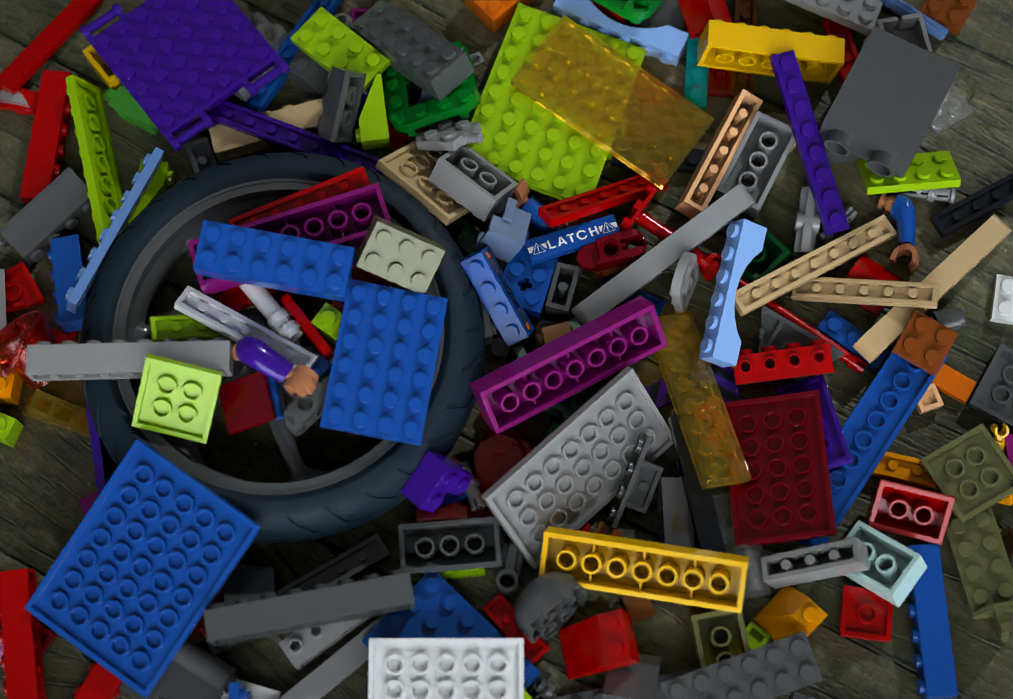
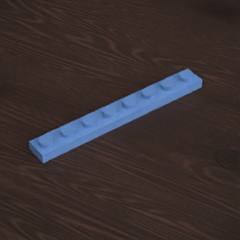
M155 147L152 154L147 153L142 163V166H144L142 172H136L131 182L134 186L131 191H125L120 202L123 205L120 210L115 209L110 218L111 226L109 229H103L99 237L100 245L98 248H92L87 259L90 261L86 268L82 267L76 277V280H78L75 288L72 286L69 288L65 296V300H67L66 310L74 314L78 310L94 282L103 260L122 233L162 163L163 150Z

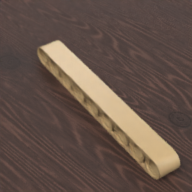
M994 214L921 282L939 283V301L1010 234L1012 229ZM894 306L853 345V348L871 364L899 338L915 309L925 314L930 308Z

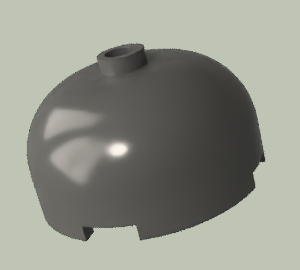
M552 571L532 579L525 585L524 590L516 601L514 618L517 627L530 643L534 644L537 641L536 639L540 637L545 641L558 633V630L563 629L575 618L573 614L577 606H584L586 603L588 592L577 583V579L572 575L562 571Z

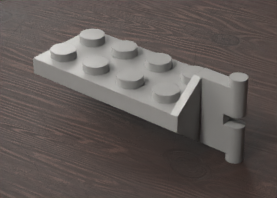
M784 0L869 36L876 24L883 3L879 0Z

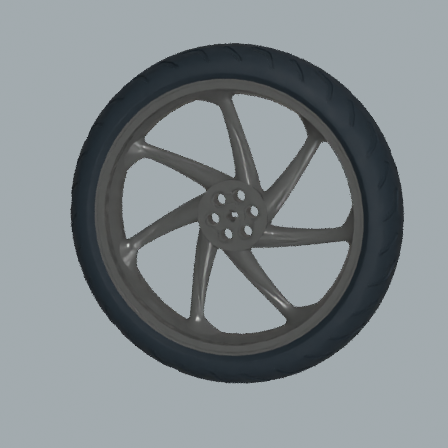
M276 152L233 159L214 165L177 183L157 197L129 223L106 255L95 276L83 314V325L80 331V344H86L88 340H97L102 343H111L112 340L117 339L125 340L127 343L136 342L138 339L151 340L150 326L145 324L148 311L166 278L190 253L187 242L200 238L203 220L229 224L228 219L362 167V165L336 157L313 153ZM366 167L364 168L371 185L379 184L391 222L441 244L446 251L425 293L448 298L420 446L383 439L364 456L335 471H324L307 467L301 458L294 434L286 427L285 410L287 406L284 390L281 388L285 380L283 379L281 383L275 380L278 386L284 418L272 420L268 423L291 477L287 482L253 481L230 475L208 465L195 441L131 426L141 379L82 380L83 391L92 421L102 443L117 466L120 465L136 439L142 440L261 525L262 528L253 542L294 543L334 536L357 528L390 511L407 498L401 493V490L428 450L446 457L448 456L462 433L476 400L470 383L482 376L485 353V328L479 295L461 265L464 256L441 221L432 215L413 195L408 194L388 177ZM402 286V288H401V289H403V290L412 291V290L407 289V288H405V287H403V286ZM279 291L272 295L282 308L284 307L281 298L288 293L287 291ZM290 295L310 322H312L325 303L329 304V299L305 295L301 303ZM257 308L244 309L238 312L263 327L272 330L267 325L266 318ZM303 332L302 336L294 343L302 347V343L308 340ZM323 337L333 353H335L336 345ZM313 344L310 347H302L313 354L315 352L319 353ZM234 359L233 376L222 377L221 385L240 379L247 372L253 374L258 371ZM218 393V398H217V402H216L215 409H216V408L218 407V405L221 403L219 393Z

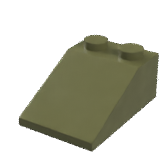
M719 610L688 616L699 668L750 650L742 612L736 613Z

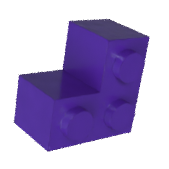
M428 450L401 490V493L418 508L433 513L435 509L440 507L447 492L460 496L468 488L473 475L454 459Z

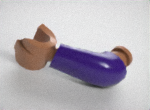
M243 337L231 348V355L235 360L247 364L279 383L284 379L285 381L282 385L292 397L299 395L303 398L308 394L311 395L317 388L316 384L319 379L314 370L303 364H298L292 370L295 364L284 358L259 338Z

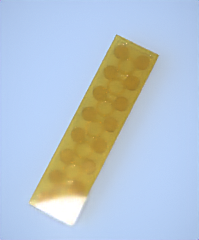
M692 313L658 316L668 346L655 352L676 415L678 416L679 424L702 489L749 482L751 474L709 362L699 359L702 341Z

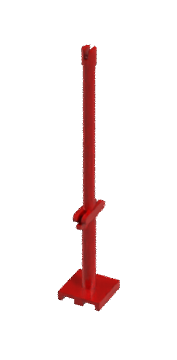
M648 185L642 198L637 200L628 217L623 219L619 228L621 232L634 229L636 224H638L662 241L674 233L670 228L646 213L657 191L656 189ZM696 247L690 253L697 255L700 272L704 274L703 278L710 282L719 271L722 259L721 253L717 255L713 252L706 254ZM740 278L737 290L748 285V283ZM774 300L764 305L818 338L825 339V342L844 352L839 360L859 375L868 364Z

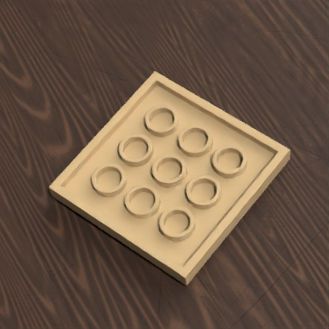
M417 140L378 160L375 168L403 188L408 194L413 195L432 215L446 226L470 212L428 180L438 159L442 156L440 155L442 151L418 150Z

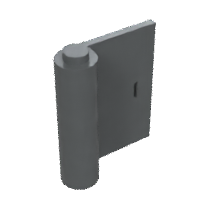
M187 639L149 697H143L124 682L119 689L135 699H221L225 691L229 689V683L237 682L238 676H236L237 670Z

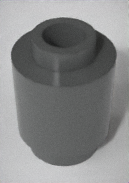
M950 307L930 313V318L953 331L965 326V316L961 308Z

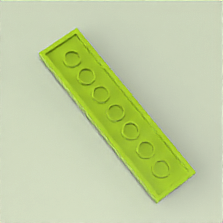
M72 74L65 78L67 84L66 91L70 99V111L74 119L75 135L80 148L79 155L83 163V175L88 188L87 196L91 203L92 219L97 233L96 240L100 245L99 237L103 229H109L112 224L110 218L114 210H120L123 205L120 203L123 193L101 88Z

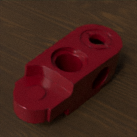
M636 229L620 231L597 239L595 243L583 246L577 254V264L581 269L588 270L589 272L594 270L599 272L631 264L646 253L647 242L640 231ZM629 245H634V246H636L635 248H632V249H629V248H628ZM606 249H613L616 254L610 256L604 251Z

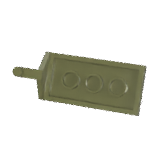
M992 507L960 524L955 515L950 516L946 535L973 620L993 618L999 640L1007 642L1011 630L1007 614L1013 612V571Z

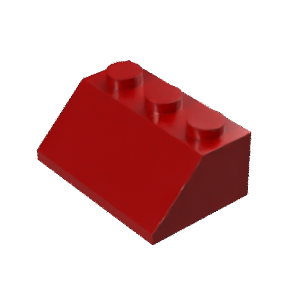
M880 479L871 495L865 519L867 525L872 528L942 545L955 497Z

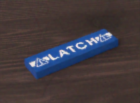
M612 214L526 240L524 247L531 265L579 251L583 246L595 243L597 239L620 232V229Z

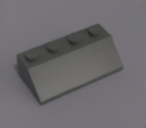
M68 167L0 229L1 236L29 265L39 261L51 247L50 239L62 237L68 230L74 229L80 219L92 212L91 203L87 196V186Z
M495 516L398 524L401 569H404V573L419 574L502 567L499 521Z

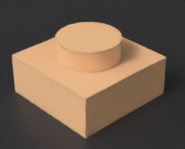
M935 383L929 385L916 405L919 415L941 408L944 405Z

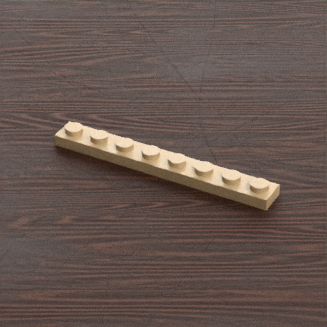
M882 215L736 290L735 308L742 317L892 239L897 232L886 216Z

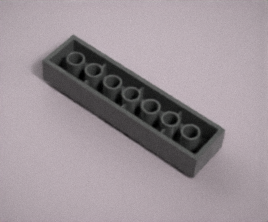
M404 569L389 571V576L379 577L378 574L363 576V581L353 582V579H344L338 581L336 586L328 587L327 583L312 586V590L305 592L302 591V588L286 591L287 595L276 596V593L265 594L261 596V600L251 601V598L235 600V605L225 606V603L209 605V610L203 611L207 640L213 646H219L414 609L415 601L410 573H404Z

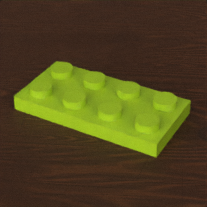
M320 7L290 38L294 45L328 72L335 66L366 73L363 93L373 83L376 74H382L390 65L388 58L323 7Z
M950 151L916 153L903 178L895 174L890 178L879 176L868 168V161L862 158L857 159V168L867 195L960 187L961 177Z

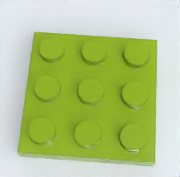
M147 354L131 426L206 444L223 372Z

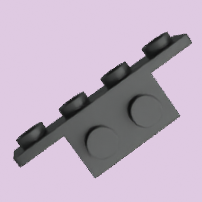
M644 434L643 439L639 438L635 445L634 452H637L634 461H630L625 471V475H628L625 484H620L616 493V498H619L615 507L610 508L607 516L608 525H610L611 529L616 530L625 506L644 514L648 510L664 470L663 467L644 460L652 441V437Z

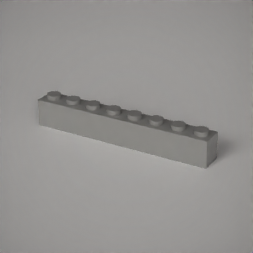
M223 337L212 338V341H202L199 338H188L187 341L166 338L162 339L161 342L138 339L136 342L130 343L118 339L112 340L111 343L88 340L86 344H76L74 341H62L61 344L39 341L36 342V345H27L25 374L32 381L141 379L147 354H152L223 372L222 377L233 376L234 358L231 355L233 345L230 340Z

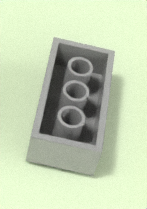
M757 110L716 190L714 199L718 200L736 185L742 183L756 201L743 213L756 219L795 143L791 126Z

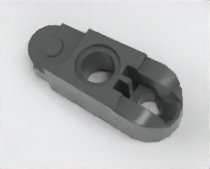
M330 375L320 383L317 382V388L311 395L308 394L303 398L296 395L294 401L285 410L286 427L295 436L304 433L322 416Z

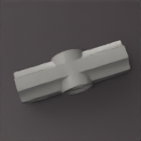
M809 186L802 187L799 209L796 212L794 231L796 232L793 255L797 258L815 250L816 235L820 228V218Z

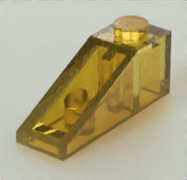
M38 389L30 392L22 415L90 438L87 410Z

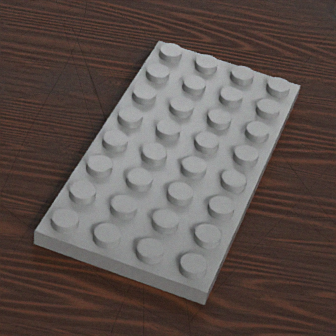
M627 366L482 494L481 497L527 563L536 569L541 561L544 531L549 526L579 530L616 496L620 484H625L628 476L625 475L628 463L630 461L633 462L637 452H634V448L638 439H643L644 434L652 437L644 460L652 463L673 444L670 428L633 368Z

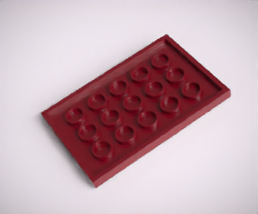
M819 390L721 403L736 548L837 536Z

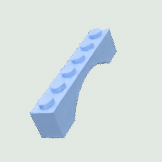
M555 0L553 4L554 16L642 47V49L647 50L645 56L657 58L666 65L677 66L687 45L689 33L669 25L657 28L627 26L608 18L590 0Z
M747 219L731 221L727 228V238L721 253V264L716 275V286L711 297L710 312L705 322L704 338L700 344L699 359L720 367L736 366L741 340L735 321L734 304L736 290L745 268L762 251L767 228Z

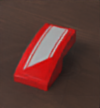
M0 87V110H13L18 115H35L39 92L20 88L12 95Z

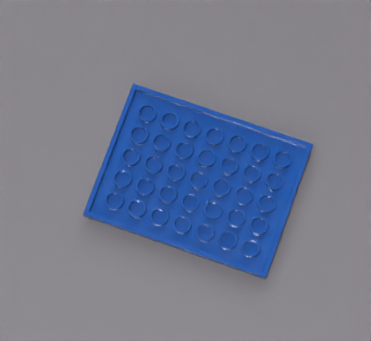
M136 439L24 609L140 695L147 698L204 615L203 611L208 609L262 526L145 442Z

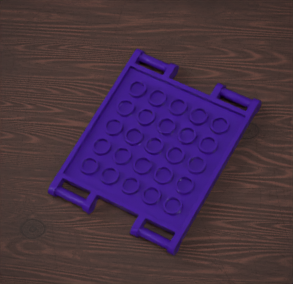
M146 0L128 14H125L116 2L111 6L112 9L89 25H83L79 28L83 36L176 152L182 148L181 146L205 128L209 129L214 126V122L207 113L244 87L253 98L261 88L282 73L285 75L291 71L287 63L281 59L233 0ZM117 16L119 17L118 21L95 37L92 35V33ZM276 64V67H274L272 70H270L269 72H267L265 75H263L262 77H260V78H259L258 80H256L255 82L251 83V81H253L255 78H257V77L260 76L262 73H264L265 71H267L269 68H271L272 66H274V65ZM199 118L201 119L199 122H197L195 125H193L192 127H190L188 130H186L185 132H183L182 134H180L178 137H176V138L174 137L175 135H177L178 133H180L182 130H184L185 128H187L189 125H191L192 123H194L196 120H198Z

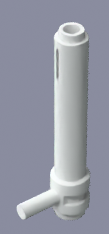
M249 284L239 286L266 318L267 325L272 329L271 331L293 343L302 336L301 326L296 320L291 319V313L286 308H282L265 287Z

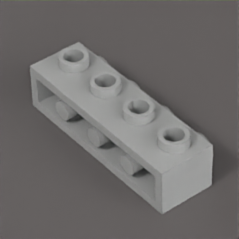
M848 537L841 541L825 542L817 546L801 547L793 551L777 552L761 557L763 582L774 589L870 570L867 545L857 537Z
M371 617L288 632L281 637L282 641L278 644L293 666L299 671Z

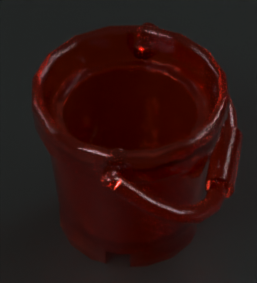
M34 310L23 314L0 330V370L2 375L9 377L15 371L31 390L41 388L49 384V382L32 381L25 374L27 345H36V342L39 341L59 344L49 329L48 319L42 311Z
M512 428L501 433H508L514 436L518 443L506 435H496L491 431L480 439L481 443L470 460L474 476L481 484L479 488L482 494L532 451L526 438L523 439Z

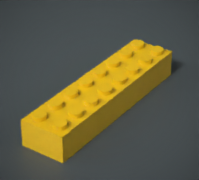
M549 526L544 531L539 576L552 571H562L575 577L578 581L577 583L584 589L741 613L749 556Z

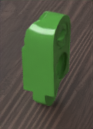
M120 86L117 91L112 88L106 89L102 97L117 112L120 118L152 135L158 134L159 130L124 87Z

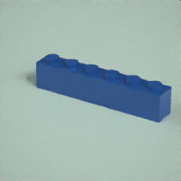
M939 544L908 545L907 548L920 554L927 565V569L910 591V602L907 603L908 617H912L913 627L910 628V639L912 643H915L916 653H913V664L915 668H918L919 678L916 679V689L918 694H921V699L954 698L958 696Z

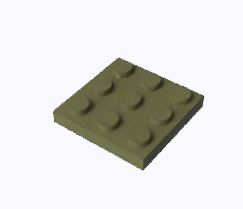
M983 423L919 461L939 493L955 497L952 512L960 524L1013 494V466Z

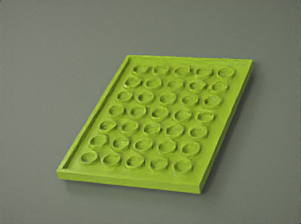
M518 3L481 95V104L477 105L471 122H480L482 129L480 133L484 137L483 142L466 145L518 183L521 179H524L530 189L553 198L563 200L596 189L647 50Z

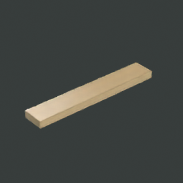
M817 277L792 290L791 298L793 301L937 309L940 285L939 283Z

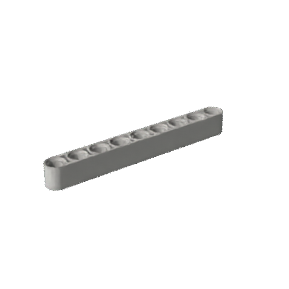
M742 183L736 185L571 310L572 314L582 326L614 310L678 262L685 251L691 252L750 208L756 201Z

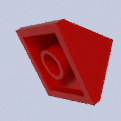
M677 0L690 40L701 36L709 20L721 19L724 22L733 23L725 0Z
M864 254L855 263L846 277L851 279L903 281V279ZM857 304L875 317H878L885 307Z

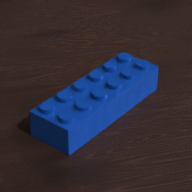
M203 220L193 270L200 276L345 302L355 259L354 247Z

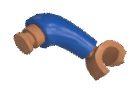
M524 179L518 182L511 198L517 200L516 208L520 207L519 209L532 214L530 223L540 232L546 235L579 225V219L551 228L538 216V208L544 205L533 195L528 197L530 188Z
M883 193L877 208L882 209L884 207L885 211L890 212V217L896 221L899 246L892 252L890 264L896 265L899 257L908 256L911 258L908 269L912 274L919 266L918 253L915 248V207L913 202L904 194L899 193L897 196L890 195L889 197L887 193Z

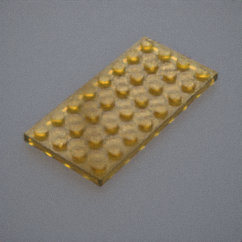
M565 15L510 82L516 89L661 190L715 119Z

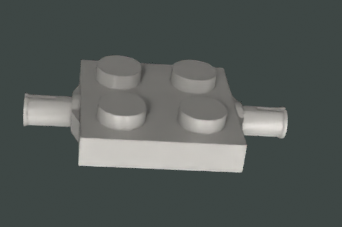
M450 119L440 121L433 130L417 132L416 144L418 150L455 151L465 144L481 143L484 137L480 133L482 131L480 122H470L469 120L452 122Z

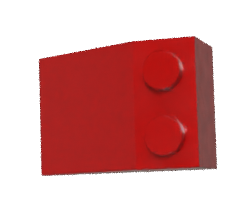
M623 609L598 614L558 630L568 680L641 663L631 615Z

